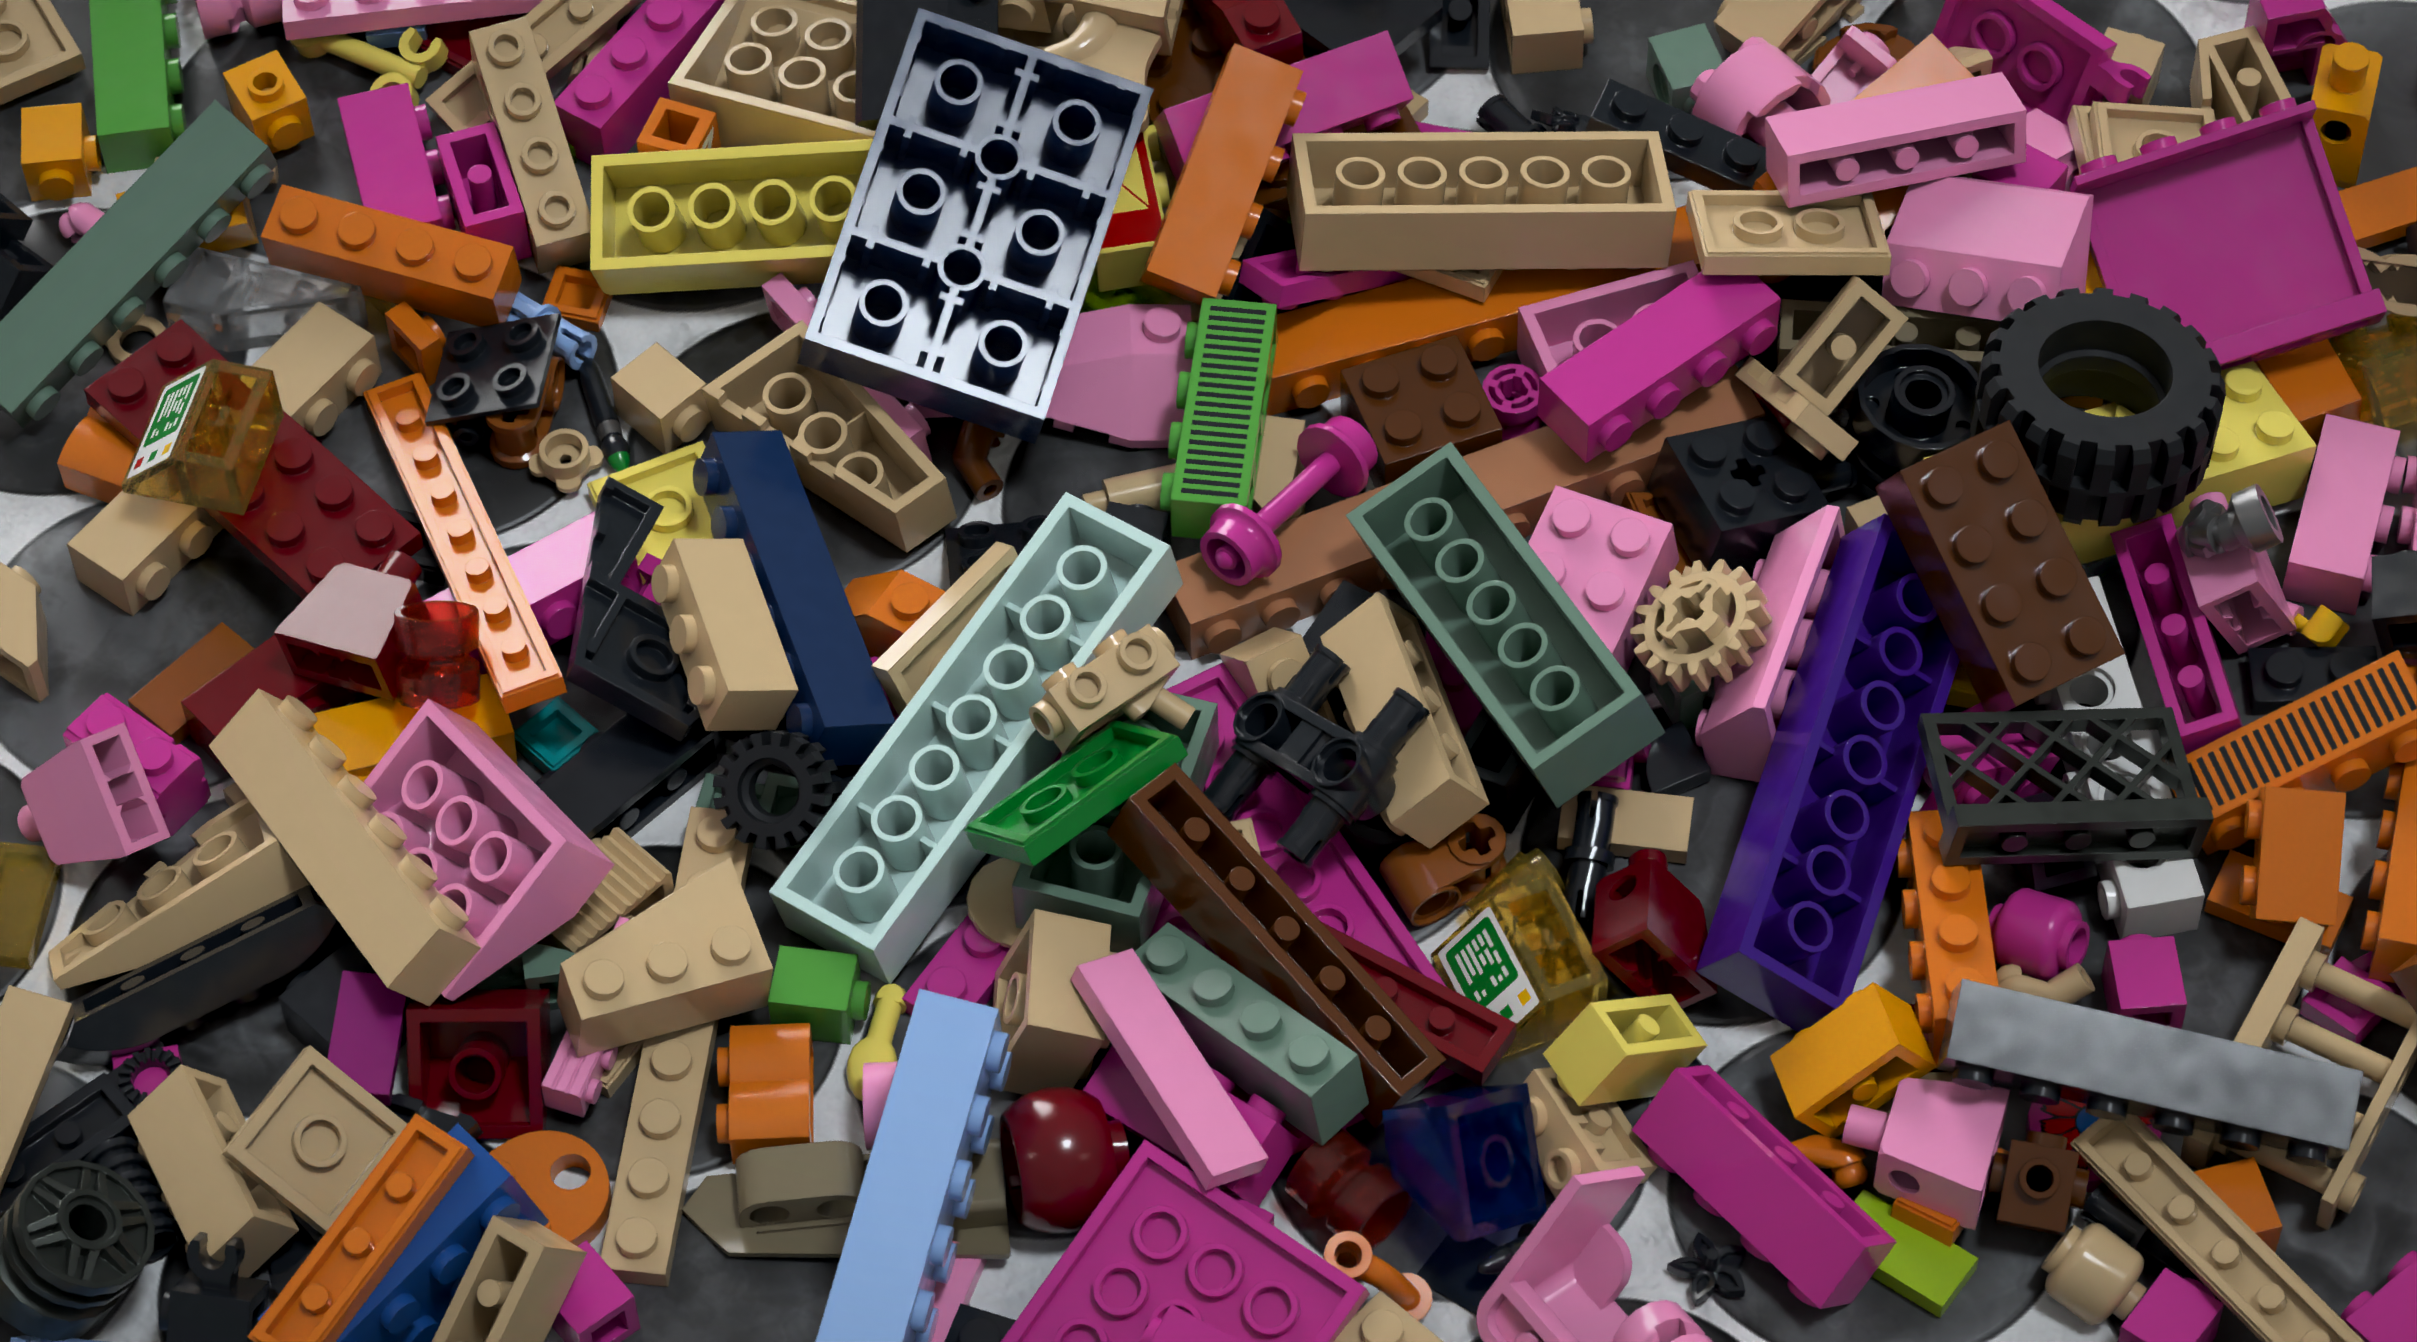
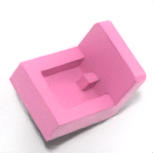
M1851 26L1811 76L1826 88L1831 105L1851 101L1897 63V61L1890 55L1889 48L1879 37L1870 32H1862L1857 27Z

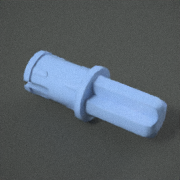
M518 291L506 322L559 313L561 316V312L554 305H540ZM561 317L552 355L562 357L570 368L579 370L584 361L576 357L575 353L583 358L593 359L598 345L597 338Z

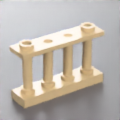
M2300 917L2234 1041L2270 1049L2273 1042L2284 1046L2289 1041L2338 1065L2364 1071V1077L2380 1083L2381 1085L2365 1115L2356 1111L2349 1151L2344 1154L2337 1169L2334 1170L2328 1166L2314 1167L2294 1163L2285 1158L2287 1150L2260 1144L2259 1151H2242L2229 1148L2219 1143V1134L2194 1129L2193 1135L2183 1137L2180 1159L2184 1163L2201 1170L2208 1167L2215 1151L2227 1155L2230 1150L2245 1158L2255 1157L2258 1164L2322 1193L2323 1196L2319 1206L2316 1225L2329 1230L2339 1209L2350 1214L2355 1207L2367 1177L2358 1172L2417 1061V1013L2407 999L2327 963L2329 956L2320 952L2325 927ZM2317 987L2409 1029L2394 1060L2299 1017L2300 1010L2293 1007L2302 988L2313 992Z

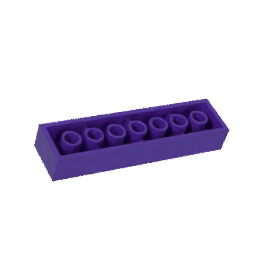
M1886 513L1841 538L1696 968L1697 973L1797 1032L1814 1025L1842 1005L1845 999L1853 993L1926 766L1917 724L1921 713H1943L1960 661Z

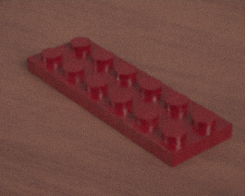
M182 319L175 322L84 389L88 405L139 450L164 389L168 385L206 366L169 457L155 464V466L302 599L316 587L335 565L349 563L377 571L391 551H400L413 556L424 547L421 532Z

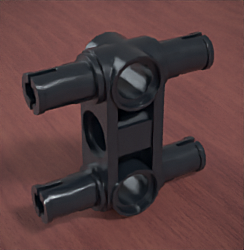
M1321 644L1316 645L1314 652L1285 688L1277 687L1276 690H1271L1270 692L1257 693L1240 706L1233 722L1236 736L1232 740L1231 750L1234 753L1209 787L1203 792L1229 822L1234 821L1236 814L1265 778L1272 780L1275 776L1310 796L1311 799L1301 811V814L1284 836L1276 842L1287 855L1308 869H1311L1315 859L1344 823L1351 825L1352 822H1357L1358 820L1371 819L1380 814L1390 804L1396 788L1393 775L1397 771L1398 761L1395 757L1406 745V742L1421 722L1431 714L1427 708L1423 707L1420 701L1399 687H1396L1391 698L1363 732L1356 731L1353 734L1317 714V711L1327 700L1333 689L1344 675H1347L1351 670L1347 664L1343 663L1344 661Z

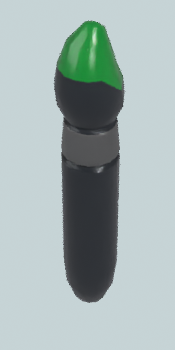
M585 357L582 359L584 362L579 368L582 389L596 431L602 442L601 450L603 456L613 470L618 472L629 468L630 447L623 438L621 425L604 374L600 366L592 358Z

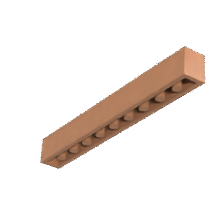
M1734 364L1717 383L1710 387L1701 386L1683 398L1669 415L1662 419L1653 418L1635 430L1620 448L1614 451L1605 450L1587 463L1548 425L1462 457L1525 539L1533 534L1555 485L1605 502L1621 505L1626 492L1649 491L1647 485L1666 437L1764 417L1765 412L1750 387L1734 375L1738 371V367ZM1389 484L1285 521L1274 531L1282 552L1281 565L1269 577H1255L1246 585L1235 586L1220 579L1208 567L1201 552L1176 561L1183 585L1165 610L1191 660L1210 653L1219 654L1240 642L1273 627L1286 630L1297 621L1320 613L1343 580L1370 593L1383 589H1396L1374 560L1346 517L1349 512Z

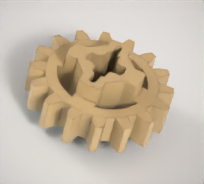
M1718 559L1711 571H1707L1700 560L1694 561L1691 574L1685 577L1676 569L1670 571L1671 584L1665 589L1652 585L1649 588L1650 593L1655 599L1652 605H1639L1635 610L1643 622L1630 629L1631 636L1638 644L1633 649L1636 656L1646 670H1649L1657 683L1662 686L1670 681L1677 692H1684L1691 680H1694L1701 692L1708 691L1711 677L1719 675L1726 683L1732 681L1731 667L1736 663L1750 667L1753 660L1747 653L1751 646H1765L1767 642L1766 637L1759 629L1772 623V617L1764 607L1768 602L1767 597L1743 567L1739 566L1732 571L1725 560Z

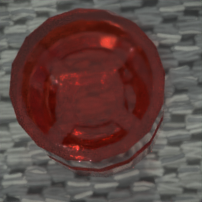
M439 600L415 602L397 608L394 612L395 648L405 654V658L396 664L397 701L403 706L420 709L427 699L448 709L462 708L479 702L481 698L480 662L470 656V653L477 649L480 644L479 609L475 605L465 602Z
M1342 1128L1323 1146L1314 1142L1303 1153L1287 1179L1285 1190L1287 1195L1314 1219L1321 1220L1328 1217L1326 1227L1333 1236L1343 1231L1357 1232L1368 1240L1372 1250H1374L1402 1222L1412 1205L1414 1190L1412 1186L1386 1164L1378 1163L1371 1166L1369 1164L1371 1151L1346 1129Z

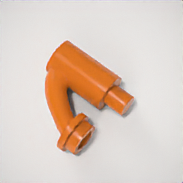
M1339 1232L1327 1242L1322 1259L1364 1286L1366 1282L1379 1291L1381 1290L1416 1320L1421 1321L1428 1314L1432 1305V1291L1422 1277L1413 1273H1400L1396 1268L1373 1255L1368 1240L1357 1232Z

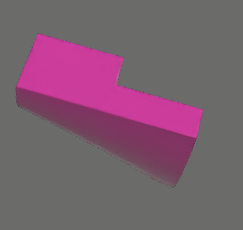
M2249 0L2244 28L2256 27L2278 72L2303 68L2310 86L2315 84L2322 46L2329 43L2340 45L2348 42L2323 0Z

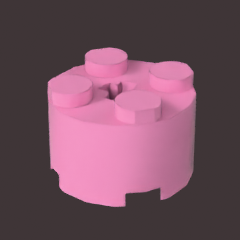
M1761 37L1747 39L1737 52L1730 55L1715 70L1709 69L1702 72L1690 89V97L1695 101L1692 115L1738 136L1749 139L1763 147H1766L1765 117L1830 105V97L1827 90L1820 82L1778 47L1769 44Z

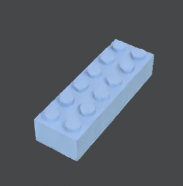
M919 989L816 1342H932L939 1315V1309L933 1307L935 1301L934 1289L936 1282L947 1284L950 1279L957 1253V1244L952 1243L954 1234L953 1223L955 1217L966 1219L976 1186V1180L971 1179L972 1157L974 1153L985 1155L994 1124V1116L989 1115L992 1089L1000 1092L1004 1090L1012 1062V1052L1007 1051L1010 1034L1002 1032L998 1008Z

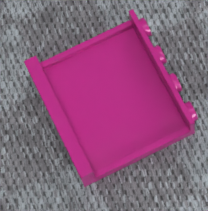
M2293 97L2278 100L2260 108L2259 114L2261 117L2240 124H2237L2235 117L2222 118L2202 126L2199 129L2201 134L2199 137L2177 143L2175 136L2163 137L2139 148L2140 156L2121 162L2117 161L2116 155L2100 157L2083 164L2080 167L2082 174L2073 178L2070 192L2094 195L2089 248L2103 288L2113 289V295L2129 298L2130 294L2133 293L2148 298V305L2159 310L2166 306L2179 314L2181 318L2180 324L2184 327L2192 325L2206 341L2205 348L2212 349L2222 370L2251 361L2257 362L2379 323L2387 312L2380 289L2372 290L2315 126L2313 115L2317 107L2314 100L2299 105L2296 104Z

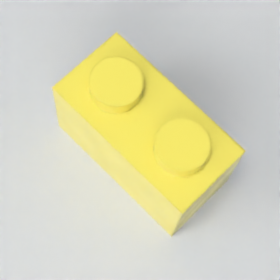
M1663 994L1590 1002L1547 1048L1543 1055L1557 1074L1558 1083L1563 1091L1573 1098L1578 1106L1654 1097L1675 1068L1688 1067L1708 1045L1673 995Z

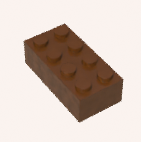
M2010 420L1911 465L1875 486V490L1985 712L2008 711L2125 654Z

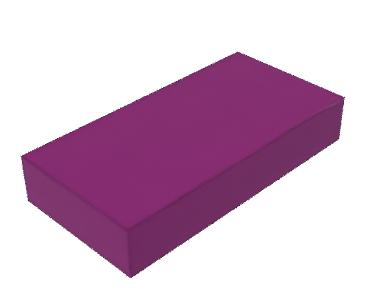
M343 971L327 1059L382 1104L390 1106L409 997L387 988L378 974Z

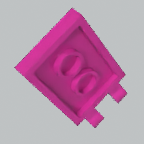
M1946 0L1933 31V34L1947 49L1959 46L1988 50L1993 57L1991 74L1998 72L2004 74L2026 108L2027 113L2038 108L2067 126V119L2073 105L2092 106L2093 101L2102 102L2104 97L2111 103L2127 104L2131 94L2138 99L2142 98L2151 80V76L2142 68L2112 60L2111 58L2117 43L2053 0Z

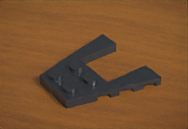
M608 476L597 498L566 680L681 742L702 723V719L697 705H694L689 698L688 680L679 655L671 647L670 629L660 605L621 584L658 520L664 506Z

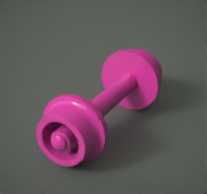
M1340 415L1332 417L1324 424L1309 425L1298 436L1297 450L1300 461L1305 469L1258 513L1245 506L1229 503L1221 505L1211 515L1210 529L1201 538L1200 550L1208 567L1220 579L1228 584L1242 586L1249 583L1255 577H1269L1281 565L1282 552L1279 541L1274 534L1278 527L1321 488L1345 498L1356 496L1368 484L1369 471L1377 463L1378 451L1371 435L1361 424L1349 417Z

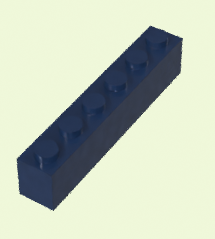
M782 431L712 432L701 458H698L694 464L693 484L696 493L699 496H703L711 517L713 538L744 540L798 687V692L785 713L786 729L789 733L800 732L808 735L807 741L810 743L819 742L826 749L822 757L825 760L833 759L836 766L864 764L894 724L895 719L881 683L871 667L873 663Z

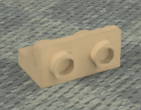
M1552 1067L1533 1069L1502 1110V1115L1555 1198L1558 1197L1573 1175L1638 1166L1645 1173V1177L1639 1183L1642 1184L1646 1182L1658 1167L1649 1157L1648 1150L1641 1139L1632 1131L1633 1127L1616 1102L1578 1106L1575 1100L1560 1087L1557 1074Z

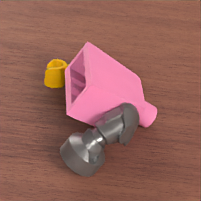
M2253 484L2233 493L2229 505L2225 495L2221 492H2208L2196 497L2190 503V513L2183 521L2182 526L2177 530L2176 536L2199 609L2237 654H2242L2248 648L2258 647L2285 634L2293 636L2296 632L2301 633L2318 647L2337 646L2350 628L2341 617L2321 604L2308 620L2304 617V608L2285 599L2266 551L2283 543V535L2276 515L2261 487L2258 484Z

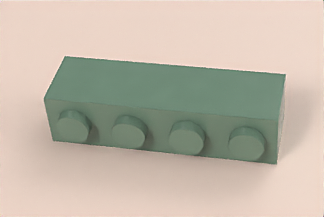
M1169 922L1135 951L1208 1065L1230 1079L1252 1096L1254 1093L1286 1114L1285 1120L1321 1146L1369 1104L1359 1056L1356 1052Z

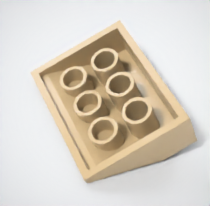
M725 0L669 80L670 100L716 112L721 148L873 139L876 131L855 125L857 0Z

